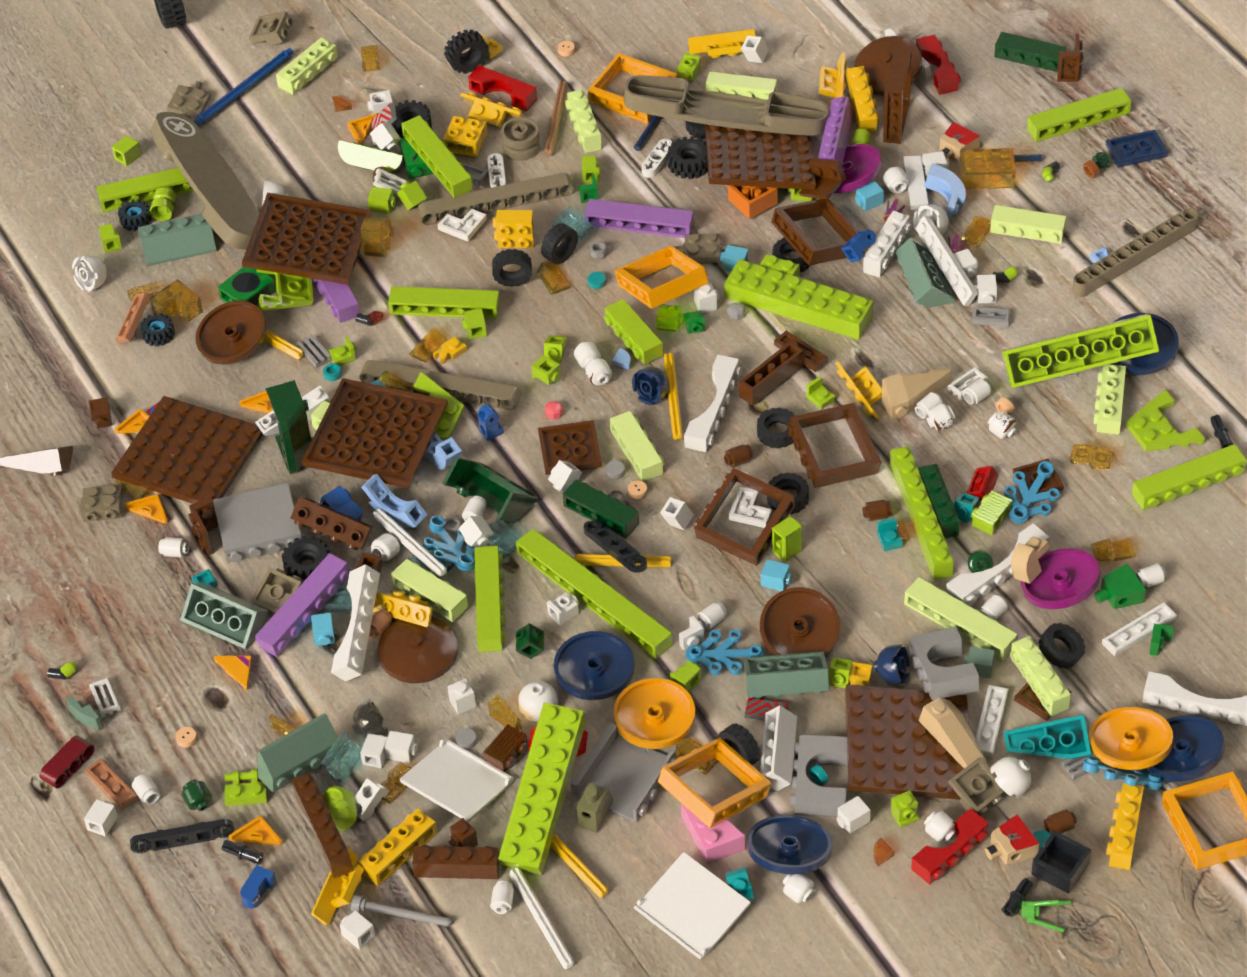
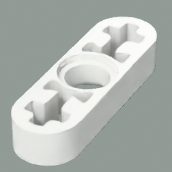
M670 139L660 140L642 163L641 169L644 177L651 178L656 176L668 160L667 151L672 143ZM657 156L661 157L660 160H655L653 158Z
M493 153L487 158L490 188L497 187L496 182H500V186L506 185L503 157L501 154ZM495 172L501 173L500 175H493Z

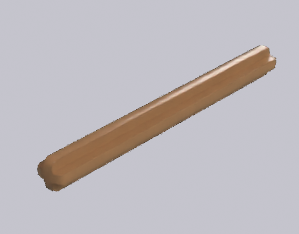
M566 81L558 83L545 146V154L547 156H552L555 152L568 89Z

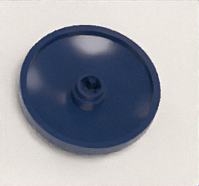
M1132 313L1122 316L1114 322L1150 313ZM1150 314L1159 352L1111 364L1126 366L1125 373L1134 375L1152 374L1166 368L1175 359L1179 348L1177 331L1170 322L1158 315Z
M589 631L577 634L560 646L554 658V673L558 684L568 694L579 699L602 700L612 697L625 689L634 674V656L630 647L621 638L608 632Z
M1186 715L1167 719L1173 731L1171 752L1163 761L1146 769L1149 773L1153 772L1160 775L1163 780L1173 782L1188 781L1203 776L1220 762L1224 754L1225 743L1221 730L1212 721L1199 716Z
M777 815L765 818L751 828L747 839V849L751 858L765 869L781 874H804L815 871L826 864L832 853V838L829 832L814 820L797 815Z

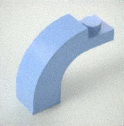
M932 163L924 187L937 191L945 197L948 204L946 213L950 221L952 214L956 215L957 211L961 212L966 197L965 187L953 172Z
M435 433L425 456L432 465L443 470L452 465L455 457H462V450L452 437L442 441L438 434Z
M377 474L372 475L361 487L371 499L369 504L375 510L378 508L382 509L401 527H416L427 516V513L417 500L404 501L398 498L388 489Z

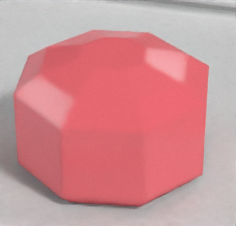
M557 401L548 402L544 408L547 418L553 420L561 418L564 413L562 404Z

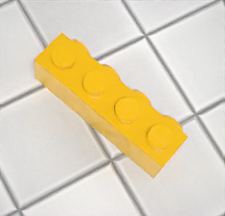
M864 66L847 68L846 84L858 129H866L870 133L877 132V123L880 122L879 112L875 111L876 101L872 99L873 89L868 84L869 74L865 73Z
M1123 783L1122 791L1117 790L1115 803H1119V808L1114 807L1112 820H1115L1116 824L1111 825L1109 837L1113 838L1112 843L1108 842L1106 855H1110L1109 866L1130 870L1142 803L1143 786H1130Z
M418 808L413 813L408 814L405 820L398 826H395L383 840H379L373 849L362 855L358 861L359 865L364 868L362 874L379 887L413 856L414 846L425 845L437 834L436 822Z

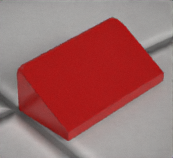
M994 467L976 468L966 494L980 497L979 501H982L985 495H989L991 490L993 491L998 479V473Z

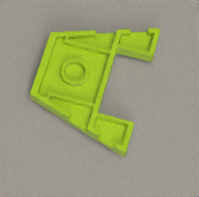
M257 269L259 273L273 274L276 278L277 296L260 294L259 307L261 311L312 306L314 300L311 278Z
M420 372L413 386L414 390L426 393L432 397L448 400L447 409L436 430L441 440H447L451 438L465 407Z
M1163 390L1126 421L1128 430L1145 451L1170 449V446L1174 445L1187 447L1191 443H1197V445L1205 444L1204 436L1196 427L1178 434L1162 414V410L1174 406L1175 402L1166 390Z

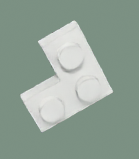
M471 209L463 219L446 214L438 224V230L468 242L487 220V216L474 209Z
M740 487L729 513V520L765 528L770 520L772 509L755 505L759 496L758 491Z

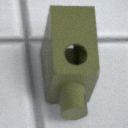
M588 783L577 804L579 827L598 832L614 800L608 789Z

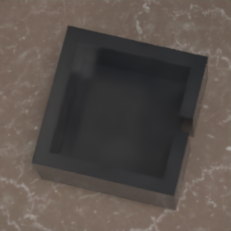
M1054 830L1044 843V847L1040 849L1033 859L1031 875L1069 894L1090 864L1092 849Z

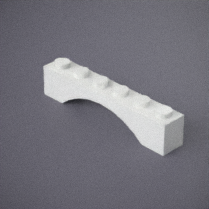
M717 354L712 366V380L717 389L716 397L703 414L689 422L684 434L685 448L707 452L709 445L712 446L714 432L718 431L719 420L725 414V405L729 404L730 393L735 390L736 378H739L741 375L739 359Z
M1031 524L1019 533L1015 547L1018 543L1025 545L1032 536L1049 543V536L1036 525ZM1013 551L1004 561L993 568L981 572L958 575L947 583L946 592L954 598L962 600L966 605L972 606L977 599L986 596L994 587L1000 586L1007 578L1013 575L1011 569Z
M367 565L350 571L347 589L352 599L351 620L345 638L334 655L331 670L332 674L344 681L362 675L380 577L379 572Z
M1149 671L1142 703L1247 726V695L1234 699L1207 698L1184 689L1168 675Z

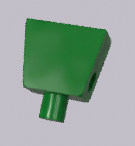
M1127 563L1103 576L1101 590L1096 591L1094 595L1098 603L1108 600L1113 608L1118 609L1144 603L1146 589Z

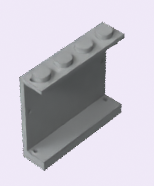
M288 483L213 500L227 563L283 551L285 547L288 548L290 541L294 543L295 538L302 540L299 525H296L294 523L295 520L290 518L294 505Z
M610 722L571 780V795L581 798L588 783L604 787L609 790L614 799L608 811L637 823L639 818L646 814L650 801L655 800L658 789L662 786L658 783L661 774L660 770H662L666 763L677 760L675 749H672L670 754L664 755L653 749L635 746L618 735L617 725Z

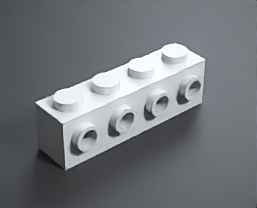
M896 211L891 213L877 235L875 243L870 246L864 256V273L881 277L892 257L895 256V251L902 245L904 238L910 232L909 215Z
M780 705L765 713L760 773L772 783L770 788L775 791L791 785L797 729V716Z

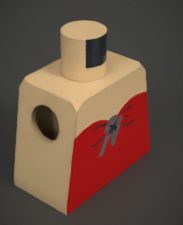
M956 122L949 126L940 139V152H944L945 158L951 157L961 161L980 149V135Z
M1017 814L991 833V846L985 848V853L990 860L1000 856L1005 864L1010 865L1035 857L1039 851V842Z

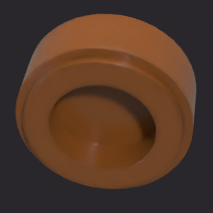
M1088 160L1083 164V170L1088 177L1095 178L1100 174L1098 166L1092 160Z

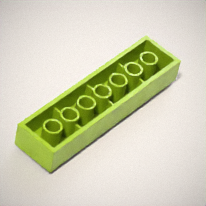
M741 259L738 260L724 283L726 299L857 340L860 339L873 317L874 300Z
M1150 314L1001 350L1011 388L1159 352Z
M543 703L498 857L503 867L512 869L518 867L521 871L543 875L587 718L584 711Z

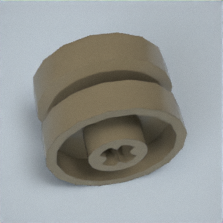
M515 117L503 124L501 128L503 152L507 157L512 160L523 161L531 159L539 153V126L534 120L526 117Z

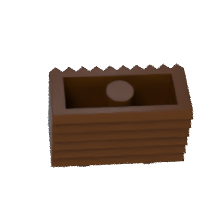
M507 724L483 751L484 761L506 772L508 768L514 766L518 756L527 751V735Z

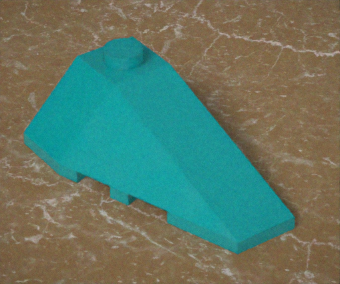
M1084 714L1003 732L1006 750L1010 753L1064 759H1076L1092 755L1089 740L1090 727L1088 719Z

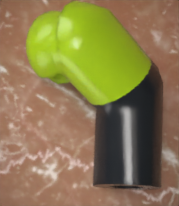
M1055 161L1043 168L1042 177L1045 178L1046 182L1054 179L1052 173L1060 169L1059 163Z
M1014 266L1008 267L1002 273L993 272V275L996 276V281L1010 282L1018 274V270Z
M70 661L59 669L49 668L48 678L66 680L76 672L77 664L74 661Z

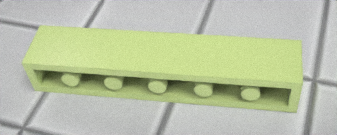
M918 577L905 591V605L946 629L956 627L961 638L978 648L994 650V657L1002 662L1010 654L1012 643L1017 641L1018 634L1012 629L1004 627L996 620L982 614L979 610L966 605L962 600H958L946 591L940 590L929 581Z

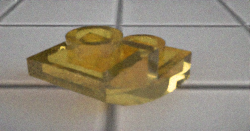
M975 215L971 225L967 227L961 242L966 239V244L979 247L990 229L991 220Z
M1075 444L1069 460L1072 464H1089L1091 469L1109 470L1115 454L1100 447Z
M1109 538L1091 544L1097 561H1120L1136 557L1130 538L1112 543Z
M400 762L388 772V778L381 785L387 788L389 793L385 798L382 797V800L391 804L402 794L408 786L401 783L400 778L411 770V767Z

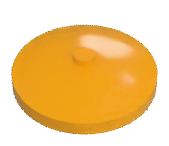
M649 678L637 681L620 693L614 705V723L617 725L618 732L625 740L641 748L661 749L672 746L689 734L695 722V704L691 695L684 687L667 679Z
M1122 707L1110 710L1099 716L1090 727L1089 740L1093 754L1101 762L1118 769L1139 770L1152 767L1169 755L1173 746V731L1168 721L1156 712L1139 707Z

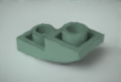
M73 695L66 698L70 713L78 721L92 729L102 730L100 721L103 719L97 709L93 710L90 704L84 707L83 703L80 700L76 701Z

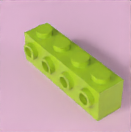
M624 299L605 307V323L614 329L616 336L621 337L625 346L630 348L634 356L640 359L644 365L663 356L662 342Z

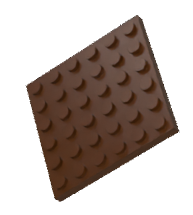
M706 124L709 184L815 190V174L812 173L809 161L813 158L810 135L752 131Z
M267 192L244 254L242 267L348 285L371 218V210Z
M342 378L302 459V465L369 480L372 475L377 474L384 484L410 489L447 409L448 400Z
M163 396L111 472L112 478L192 504L209 497L213 501L214 499L223 498L263 433L256 424Z
M846 684L848 790L898 795L910 790L913 796L961 799L948 784V781L964 768L919 722L923 706L933 701L929 693L917 690ZM961 694L943 698L950 700L959 709L969 725L967 695Z

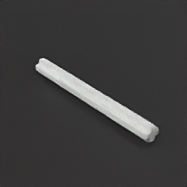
M378 508L373 512L374 518L437 576L442 577L446 575V567L382 509Z
M518 867L512 869L510 877L563 968L569 969L573 967V958L521 869Z

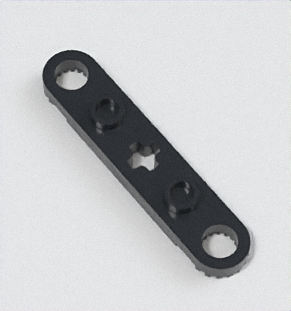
M588 520V522L584 523V534L629 571L640 573L647 569L646 557L641 556L640 552L610 528L604 526L599 520Z
M220 819L139 834L130 839V848L134 853H143V851H157L211 841L218 837L225 838V836L229 837L234 832V823L229 819Z

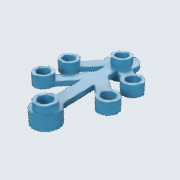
M1043 461L1039 464L1037 469L1038 476L1029 490L1025 482V474L1021 471L1014 473L1013 482L1018 484L1023 497L1021 504H1019L1016 497V488L1014 486H1007L1005 488L1004 496L1013 500L1009 517L1014 523H1025L1028 517L1041 514L1042 516H1048L1051 512L1050 504L1042 503L1040 506L1028 508L1029 505L1048 499L1052 502L1059 499L1060 492L1056 488L1036 494L1044 480L1053 474L1054 467L1050 462Z
M441 516L431 517L429 523L430 530L433 533H438L445 543L427 537L424 539L423 547L427 550L441 549L435 550L433 556L439 562L445 560L454 563L462 571L473 570L475 567L474 547H470L467 544L466 553H462L461 547L465 540L460 530H458L457 539L454 542L444 529L445 519ZM442 550L453 553L455 556L446 554Z
M737 629L731 630L729 638L717 648L708 650L714 643L721 641V632L719 630H712L707 640L699 646H690L685 653L687 660L696 664L701 663L715 676L721 674V664L728 668L731 674H741V663L737 661L732 662L729 658L764 656L763 649L758 645H753L749 649H729L733 644L741 641V632ZM708 658H715L719 662H711Z
M1088 756L1084 760L1083 770L1090 773H1098L1099 769L1105 770L1104 777L1108 780L1125 779L1124 782L1127 785L1136 786L1144 784L1145 787L1152 790H1160L1161 786L1164 785V780L1161 779L1160 775L1153 772L1148 773L1144 769L1124 770L1100 763V759L1095 756Z

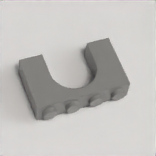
M956 627L909 636L910 645H907V652L909 657H912L914 668L918 669L919 680H923L925 693H929L932 700L938 697L945 698L979 691V674L973 663L953 667H941L933 664V662L940 659L962 655V639Z
M800 735L799 743L795 742V755H798V760L794 759L793 772H797V777L793 776L792 789H796V794H791V806H795V815L837 817L838 807L846 803V788L821 787L812 783L807 775L809 770L815 765L848 766L847 737Z

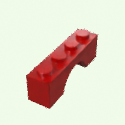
M935 34L916 39L915 44L920 51L921 57L928 63L938 67L934 71L933 85L938 94L942 95L958 91L959 83H961L960 75L956 73L953 62H950L948 58V53L943 50L941 41H938Z
M479 65L468 76L469 90L482 95L494 91L507 93L511 96L512 107L525 112L537 101L535 86Z
M970 808L956 820L955 831L957 840L944 848H933L926 845L912 857L911 870L929 885L935 880H940L945 871L950 867H955L960 858L964 855H969L974 846L987 839L989 823Z

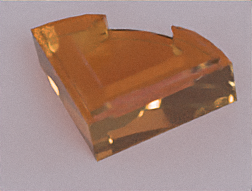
M333 96L335 112L352 110L349 100L342 99L340 96Z
M897 521L901 539L903 541L909 540L905 521Z
M882 838L877 840L873 849L874 861L877 866L893 857L895 853Z

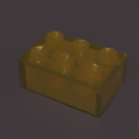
M1013 148L960 150V180L965 189L1015 188L1016 171Z

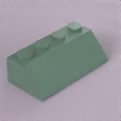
M202 214L138 227L147 266L217 251L212 228Z
M909 238L895 251L898 257L897 261L902 266L903 275L908 280V287L912 290L913 298L917 304L931 308L956 301L945 275L927 246Z
M204 582L193 583L190 586L180 621L247 649L254 641L255 635L263 628L268 610Z
M824 651L743 658L748 697L761 698L770 695L780 697L783 694L801 695L807 692L822 693L829 691L828 667Z
M324 713L258 750V778L273 793L286 787L291 783V779L307 774L339 755V739L328 716Z

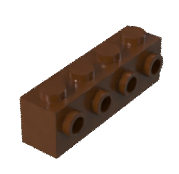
M789 341L739 381V397L754 406L804 366V350Z
M303 495L298 498L290 517L295 520L294 523L301 527L307 525L312 528L311 531L320 535L323 533L330 535L329 539L335 542L348 543L347 546L354 550L364 548L373 527Z
M414 846L412 861L414 877L499 879V849L491 846Z

